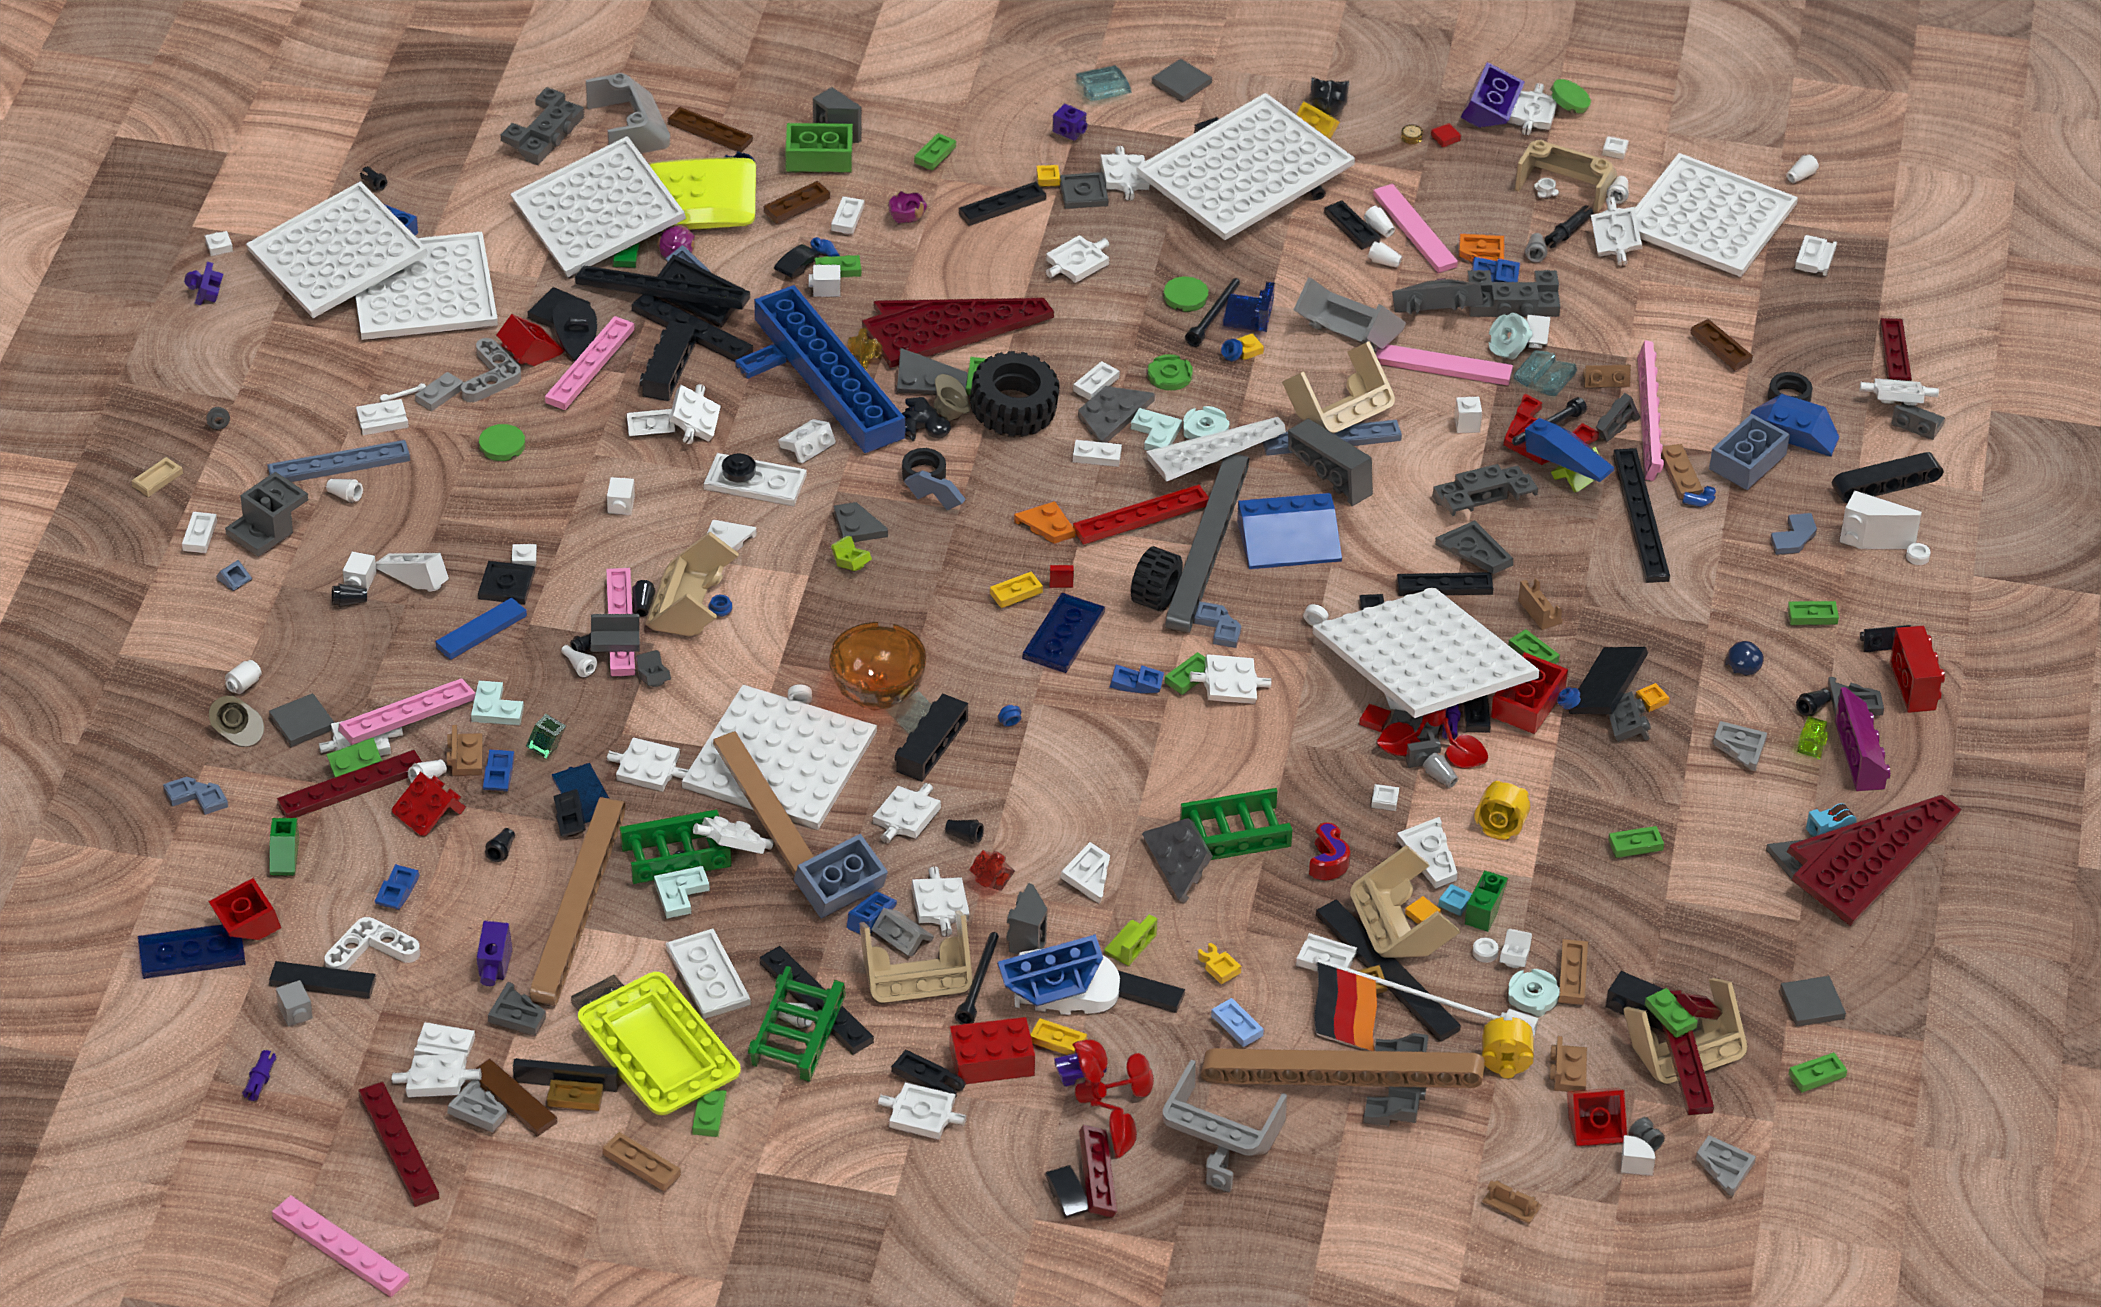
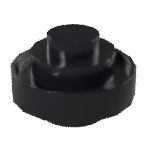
M732 454L727 456L722 462V475L731 482H746L753 478L756 473L755 460L747 454Z

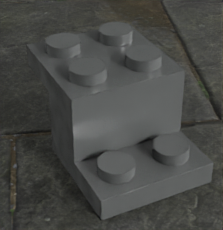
M277 472L272 473L240 495L243 516L225 528L226 535L259 557L293 533L291 512L308 501V493Z

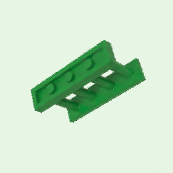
M1277 788L1181 803L1180 820L1188 818L1194 822L1213 856L1211 860L1291 847L1293 830L1291 824H1279L1273 810L1277 807ZM1264 811L1269 826L1255 828L1250 813ZM1240 815L1245 830L1231 832L1226 817ZM1216 819L1221 834L1207 836L1202 821Z
M718 810L619 827L622 851L632 850L636 860L631 862L632 883L638 884L654 881V876L700 866H703L704 871L731 867L730 847L719 846L712 838L693 833L694 825L696 823L702 825L704 817L714 819L715 816L719 817ZM706 837L709 848L695 851L691 839ZM681 841L685 853L670 855L667 844ZM657 846L660 857L646 860L642 848Z
M786 966L783 975L779 974L775 984L776 992L756 1039H752L749 1044L748 1054H750L751 1063L754 1066L758 1065L761 1055L794 1064L799 1069L800 1079L810 1082L845 999L844 982L834 980L831 989L827 988V990L796 982L793 981L791 967ZM788 990L821 999L825 1004L822 1010L816 1012L785 1003L784 1000ZM779 1012L814 1021L816 1026L813 1032L805 1033L775 1024ZM770 1033L806 1043L805 1053L797 1055L766 1046Z

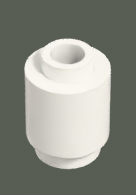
M253 660L243 661L225 675L226 687L231 692L243 693L259 680L262 674L261 669Z

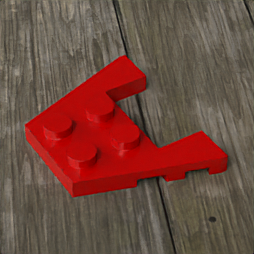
M1524 394L1522 402L1517 408L1515 418L1512 420L1505 435L1503 445L1543 465L1550 461L1526 452V441L1518 446L1512 444V439L1515 436L1524 432L1525 428L1537 420L1533 416L1542 409L1541 401ZM1583 423L1573 431L1586 444H1590L1599 438V431Z

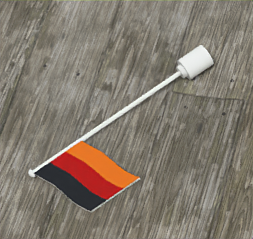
M1316 956L1313 959V964L1318 968L1319 986L1314 1014L1316 1035L1365 1051H1375L1373 1030L1377 1009L1376 983L1492 1020L1500 1018L1497 1015L1319 959L1320 956ZM1509 1009L1507 1013L1502 1012L1501 1017H1504V1020L1512 1021V1017L1527 1022L1532 1027L1533 1036L1535 1035L1539 1018Z

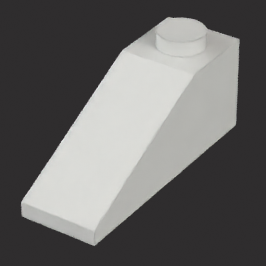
M440 553L387 554L375 562L376 569L415 589H427L429 592L441 588V584L449 579Z

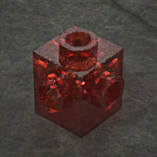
M982 850L976 856L973 865L969 869L976 876L975 881L981 886L999 891L1003 890L1015 872L1005 862L1007 858L996 850L993 853Z

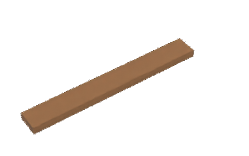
M736 731L713 739L714 747L795 876L797 866L813 858V854Z

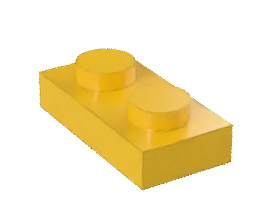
M1303 101L1296 113L1299 118L1328 139H1331L1340 123Z
M1032 571L990 587V595L1000 608L1043 593V585Z
M1039 1018L1030 1034L1033 1044L1065 1055L1075 1054V1049L1072 1046L1073 1043L1087 1040L1086 1033Z

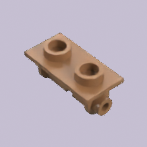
M1631 364L1585 365V369H1583L1584 387H1630Z
M1491 1180L1487 1187L1489 1192L1482 1202L1530 1224L1542 1207L1536 1201V1197H1530L1520 1191L1515 1193L1512 1191L1513 1188L1500 1183L1499 1180Z

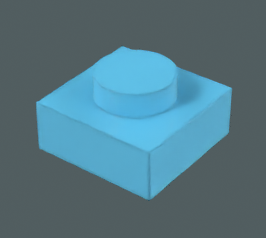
M1450 884L1439 898L1438 906L1461 916L1467 907L1472 893Z

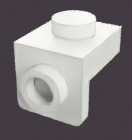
M1508 929L1499 962L1505 963V965L1512 968L1525 967L1529 956L1532 934Z

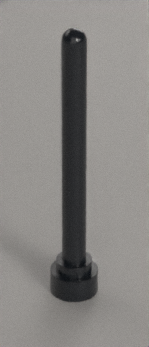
M1238 278L1232 279L1199 325L1188 330L1185 340L1190 346L1198 347L1204 341L1205 330L1240 285Z
M1575 397L1567 403L1565 409L1545 420L1557 424L1570 416L1579 417L1587 411L1586 402L1580 397ZM1525 431L1512 439L1513 445L1518 446L1526 441Z
M996 932L989 934L965 1002L957 1007L955 1020L960 1024H970L975 1021L977 1015L975 1003L999 939V935Z

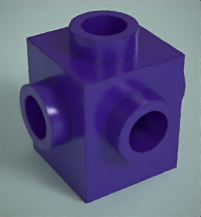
M1064 103L1053 114L1052 132L1075 141L1087 129V113Z

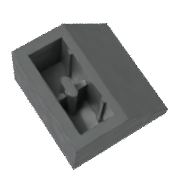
M833 87L813 97V123L853 124V143L862 141L861 106Z
M1030 883L1027 884L1024 892H1019L1016 907L1009 911L1007 923L1010 924L1006 940L1009 941V952L1019 955V952L1043 949L1047 941L1048 909L1034 885Z

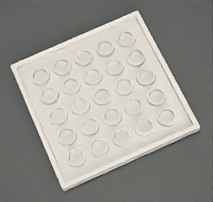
M628 136L511 193L513 202L567 277L578 273L584 265L592 266L686 219L684 211Z
M1678 153L1635 207L1642 240L1741 277L1796 206L1798 197Z
M361 181L246 243L250 253L312 318L321 315L429 255L427 248Z
M482 232L417 238L427 248L429 255L355 295L362 340L498 326Z
M742 685L682 780V788L753 810L713 745V739L736 731L791 821L819 830L877 733V725Z

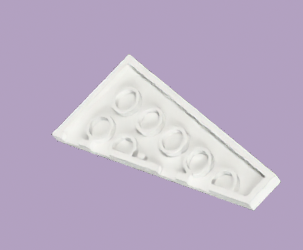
M1278 417L1149 450L1146 451L1147 458L1167 482L1210 463L1218 462L1222 458L1268 439L1276 438L1286 432L1285 424Z

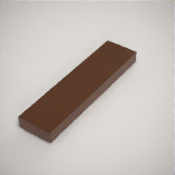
M679 107L668 117V124L741 153L753 142V135L682 107Z
M488 1059L475 1068L481 1069L480 1087L486 1092L489 1091L497 1102L501 1103L506 1110L536 1136L557 1124V1116L494 1061Z

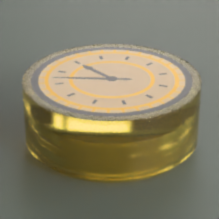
M1413 124L1406 125L1402 128L1401 139L1408 144H1417L1423 139V129Z

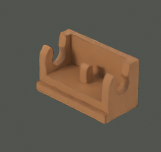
M1535 578L1533 581L1534 585L1529 588L1527 580L1520 581L1518 601L1539 628L1544 630L1562 624L1561 608L1556 605L1555 609L1540 591L1539 580Z

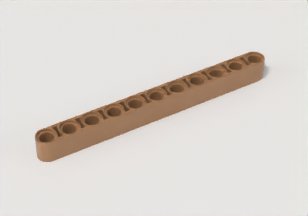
M600 797L532 981L530 989V999L532 1002L557 1005L616 842L620 830L619 827H621L624 819L625 801Z
M1214 1048L1205 1052L1201 1077L1206 1082L1215 1084L1476 1088L1482 1084L1485 1060L1477 1053Z

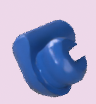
M819 237L811 240L810 246L812 249L819 251L820 254L827 255L828 257L840 256L831 241L820 239Z
M1711 486L1704 487V492L1699 495L1685 492L1682 503L1704 507L1715 500L1716 490Z

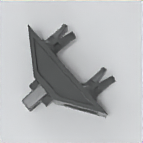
M1439 278L1392 291L1395 312H1408L1412 314L1413 311H1416L1417 314L1420 310L1452 308L1456 311L1458 307H1461L1462 310L1466 306L1484 305L1481 284Z

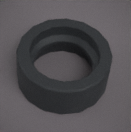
M1782 372L1776 374L1771 379L1768 400L1782 394L1778 390L1793 389L1802 395L1791 397L1811 402L1813 387L1807 377L1795 372Z
M917 448L911 450L902 460V479L904 481L907 477L917 473L912 468L918 465H929L936 468L935 471L929 472L931 477L939 480L946 478L945 458L934 449Z

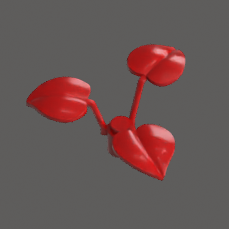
M1446 708L1423 716L1416 732H1414V729L1409 724L1402 722L1392 723L1382 731L1376 741L1377 745L1387 753L1396 756H1406L1407 744L1420 742L1417 736L1421 734L1427 722L1434 727L1444 724L1448 741L1452 744L1446 749V757L1451 764L1459 768H1471L1485 764L1488 761L1487 750L1475 737L1462 734L1457 737L1456 741L1452 738L1448 718H1446Z
M1091 1039L1075 1042L1072 1046L1077 1052L1080 1067L1086 1079L1085 1082L1076 1085V1099L1081 1104L1091 1102L1092 1107L1100 1106L1112 1110L1109 1118L1110 1132L1115 1158H1120L1136 1142L1137 1130L1134 1119L1129 1113L1124 1114L1123 1108L1100 1101L1106 1096L1107 1089L1130 1083L1135 1096L1145 1097L1150 1094L1154 1084L1150 1064L1141 1053L1132 1054L1128 1058L1126 1065L1129 1079L1104 1084L1100 1082L1104 1077L1103 1070L1108 1065L1104 1047L1098 1041Z

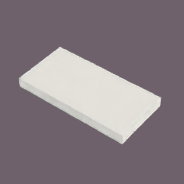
M716 454L704 482V490L790 506L795 505L807 476L806 469L755 460L756 473L754 477L746 482L737 483L727 480L722 475V462L729 455Z
M714 929L666 943V950L702 1019L751 1005L750 997Z

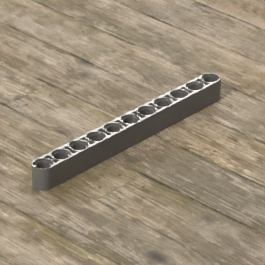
M1232 454L1223 458L1182 576L1169 607L1165 625L1166 629L1186 633L1191 631L1199 601L1201 602L1248 471L1249 456Z

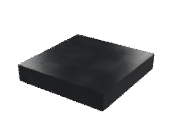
M552 287L527 313L528 318L554 329L552 313L558 303L574 299L590 306L591 304L584 299Z
M488 561L478 591V599L505 602L513 598L519 604L525 605L535 575V566Z

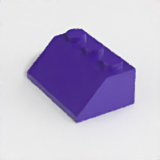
M1487 62L1476 79L1460 118L1479 128L1507 124L1525 82Z

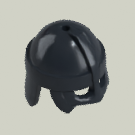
M1311 77L1310 102L1312 106L1331 117L1338 115L1344 106L1347 105L1349 81H1324Z

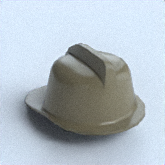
M938 375L935 379L937 394L934 400V408L945 417L946 420H949V422L958 419L962 414L969 413L971 408L963 385L950 375Z
M223 696L212 703L209 709V720L216 731L239 746L248 747L256 744L261 739L264 733L263 719L248 704L234 696Z

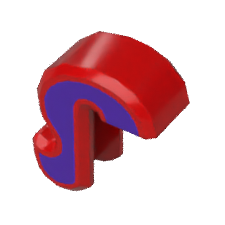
M1330 822L1321 823L1315 830L1318 837L1314 844L1322 855L1310 860L1309 875L1314 879L1332 880L1346 873L1350 864L1351 852L1349 845L1340 839L1341 830L1337 825Z

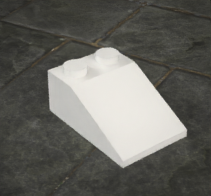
M1854 491L1845 508L1840 542L1860 549H1907L1909 545L1916 543L1922 512Z

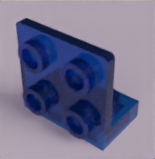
M1266 281L1265 289L1260 290L1259 298L1230 294L1223 326L1267 332L1274 304L1275 283Z

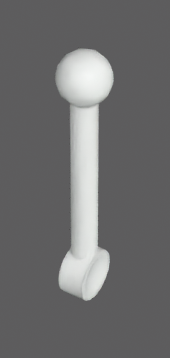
M420 383L418 387L392 395L383 394L380 396L381 402H387L394 398L418 392L425 388L426 385Z

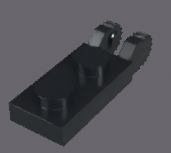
M904 1050L891 1066V1073L922 1087L955 1094V1098L957 1096L955 1090L961 1091L966 1085L962 1078L949 1072L948 1069L908 1050Z

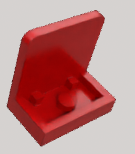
M420 771L392 807V813L424 837L431 831L449 807L461 815L466 806L459 801L461 796L451 788L448 791L443 789L445 783L435 775L429 778Z

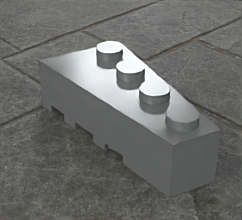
M1306 419L1288 430L1289 450L1308 467L1313 465L1321 479L1327 478L1334 484L1333 489L1338 494L1344 493L1348 497L1347 502L1352 507L1373 495L1372 457L1310 419Z

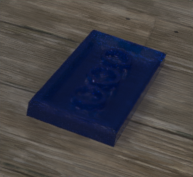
M1061 593L1023 651L1022 659L1067 673L1105 614V606Z
M222 924L138 936L143 979L246 965L242 938L229 936Z

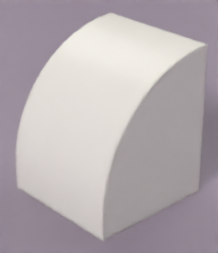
M1624 1136L1621 1173L1653 1175L1655 1154L1651 1146L1640 1138Z

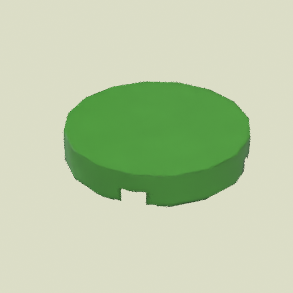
M1558 79L1550 88V91L1553 92L1551 94L1553 99L1566 110L1574 109L1576 110L1575 113H1585L1591 105L1588 93L1574 82Z
M1185 276L1170 280L1165 285L1164 300L1173 309L1181 308L1185 312L1196 311L1206 304L1209 290L1206 284L1199 279Z
M1169 354L1158 356L1148 365V379L1157 388L1178 390L1189 385L1192 380L1193 367L1188 360L1180 359V356Z
M497 424L488 427L479 436V449L488 459L495 461L511 460L512 456L517 454L518 457L524 451L525 436L516 426Z

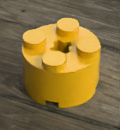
M1493 781L1485 789L1475 810L1474 817L1476 823L1478 824L1479 822L1483 828L1482 831L1494 839L1506 840L1510 836L1518 835L1530 812L1528 792L1524 788H1519L1510 783Z
M1500 1017L1488 1022L1484 1026L1482 1034V1057L1485 1060V1066L1506 1079L1513 1078L1515 1074L1528 1069L1534 1062L1532 1027L1524 1020L1512 1017V1021L1504 1020V1017Z

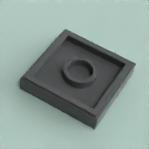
M1180 58L1154 75L1151 83L1184 102L1212 84V77Z
M1103 172L1060 175V188L1065 209L1109 205Z
M313 693L269 710V717L291 747L332 731L331 724L335 723Z
M1830 976L1781 983V993L1796 1027L1845 1019L1846 1012Z

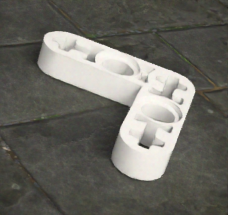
M364 917L359 919L326 953L325 967L347 970L369 946L402 962L411 963L419 958L420 946L415 938L374 918ZM385 937H392L394 939L389 943L381 941ZM349 943L358 944V946L353 949L345 947Z

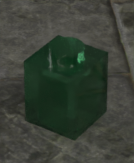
M545 714L534 725L526 747L547 759L558 747L566 725Z

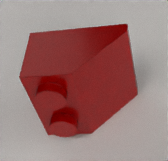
M514 314L509 316L496 334L502 341L501 346L507 351L514 354L513 358L522 365L527 363L536 366L564 352L540 325Z
M254 878L208 901L229 936L260 940L282 928L273 906Z
M1616 1087L1567 1091L1568 1118L1575 1146L1623 1142L1624 1136H1627L1624 1089Z

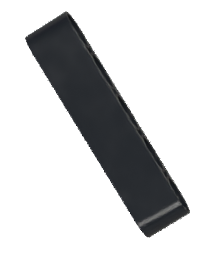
M1924 452L1842 472L1833 478L1832 486L1842 501L1848 503L1854 491L1875 497L1935 482L1942 477L1944 470L1931 452Z

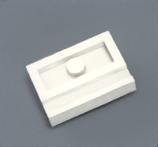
M1805 235L1795 269L1816 274L1819 271L1827 276L1837 242L1828 243L1826 239Z
M402 399L356 407V414L363 435L409 428Z
M1309 933L1297 957L1296 965L1318 972L1317 966L1313 964V959L1316 956H1320L1319 959L1350 969L1353 958L1356 956L1357 948Z
M424 1023L417 1041V1047L414 1049L415 1056L425 1054L465 1053L467 1058L475 1040V1031Z

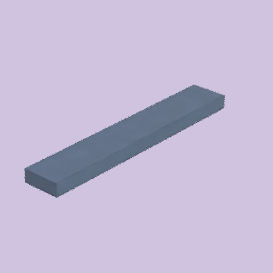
M1397 420L1354 424L1334 433L1353 446L1395 442L1402 439ZM1288 432L1262 442L1266 456L1293 453L1288 447Z
M401 440L267 464L269 475L277 472L290 482L408 462L410 461V454L406 441Z

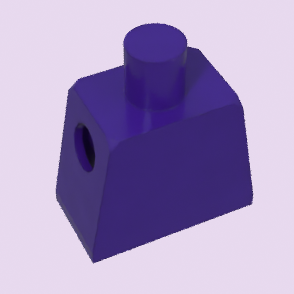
M483 921L477 953L479 976L481 977L480 982L485 986H494L496 979L503 980L506 977L513 950L509 923Z

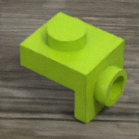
M846 536L831 545L838 567L857 571L862 569L864 564L872 560L869 551L855 548L851 536Z

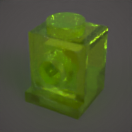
M1808 716L1800 734L1798 753L1821 759L1823 747L1826 745L1829 732L1825 731L1827 721Z

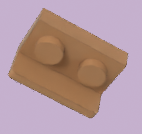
M452 725V734H447L448 749H452V751H447V766H452L453 776L482 775L483 734H458L457 725Z
M1557 1036L1556 1045H1551L1550 1060H1555V1064L1550 1066V1080H1554V1091L1586 1090L1587 1047L1562 1045L1563 1036Z

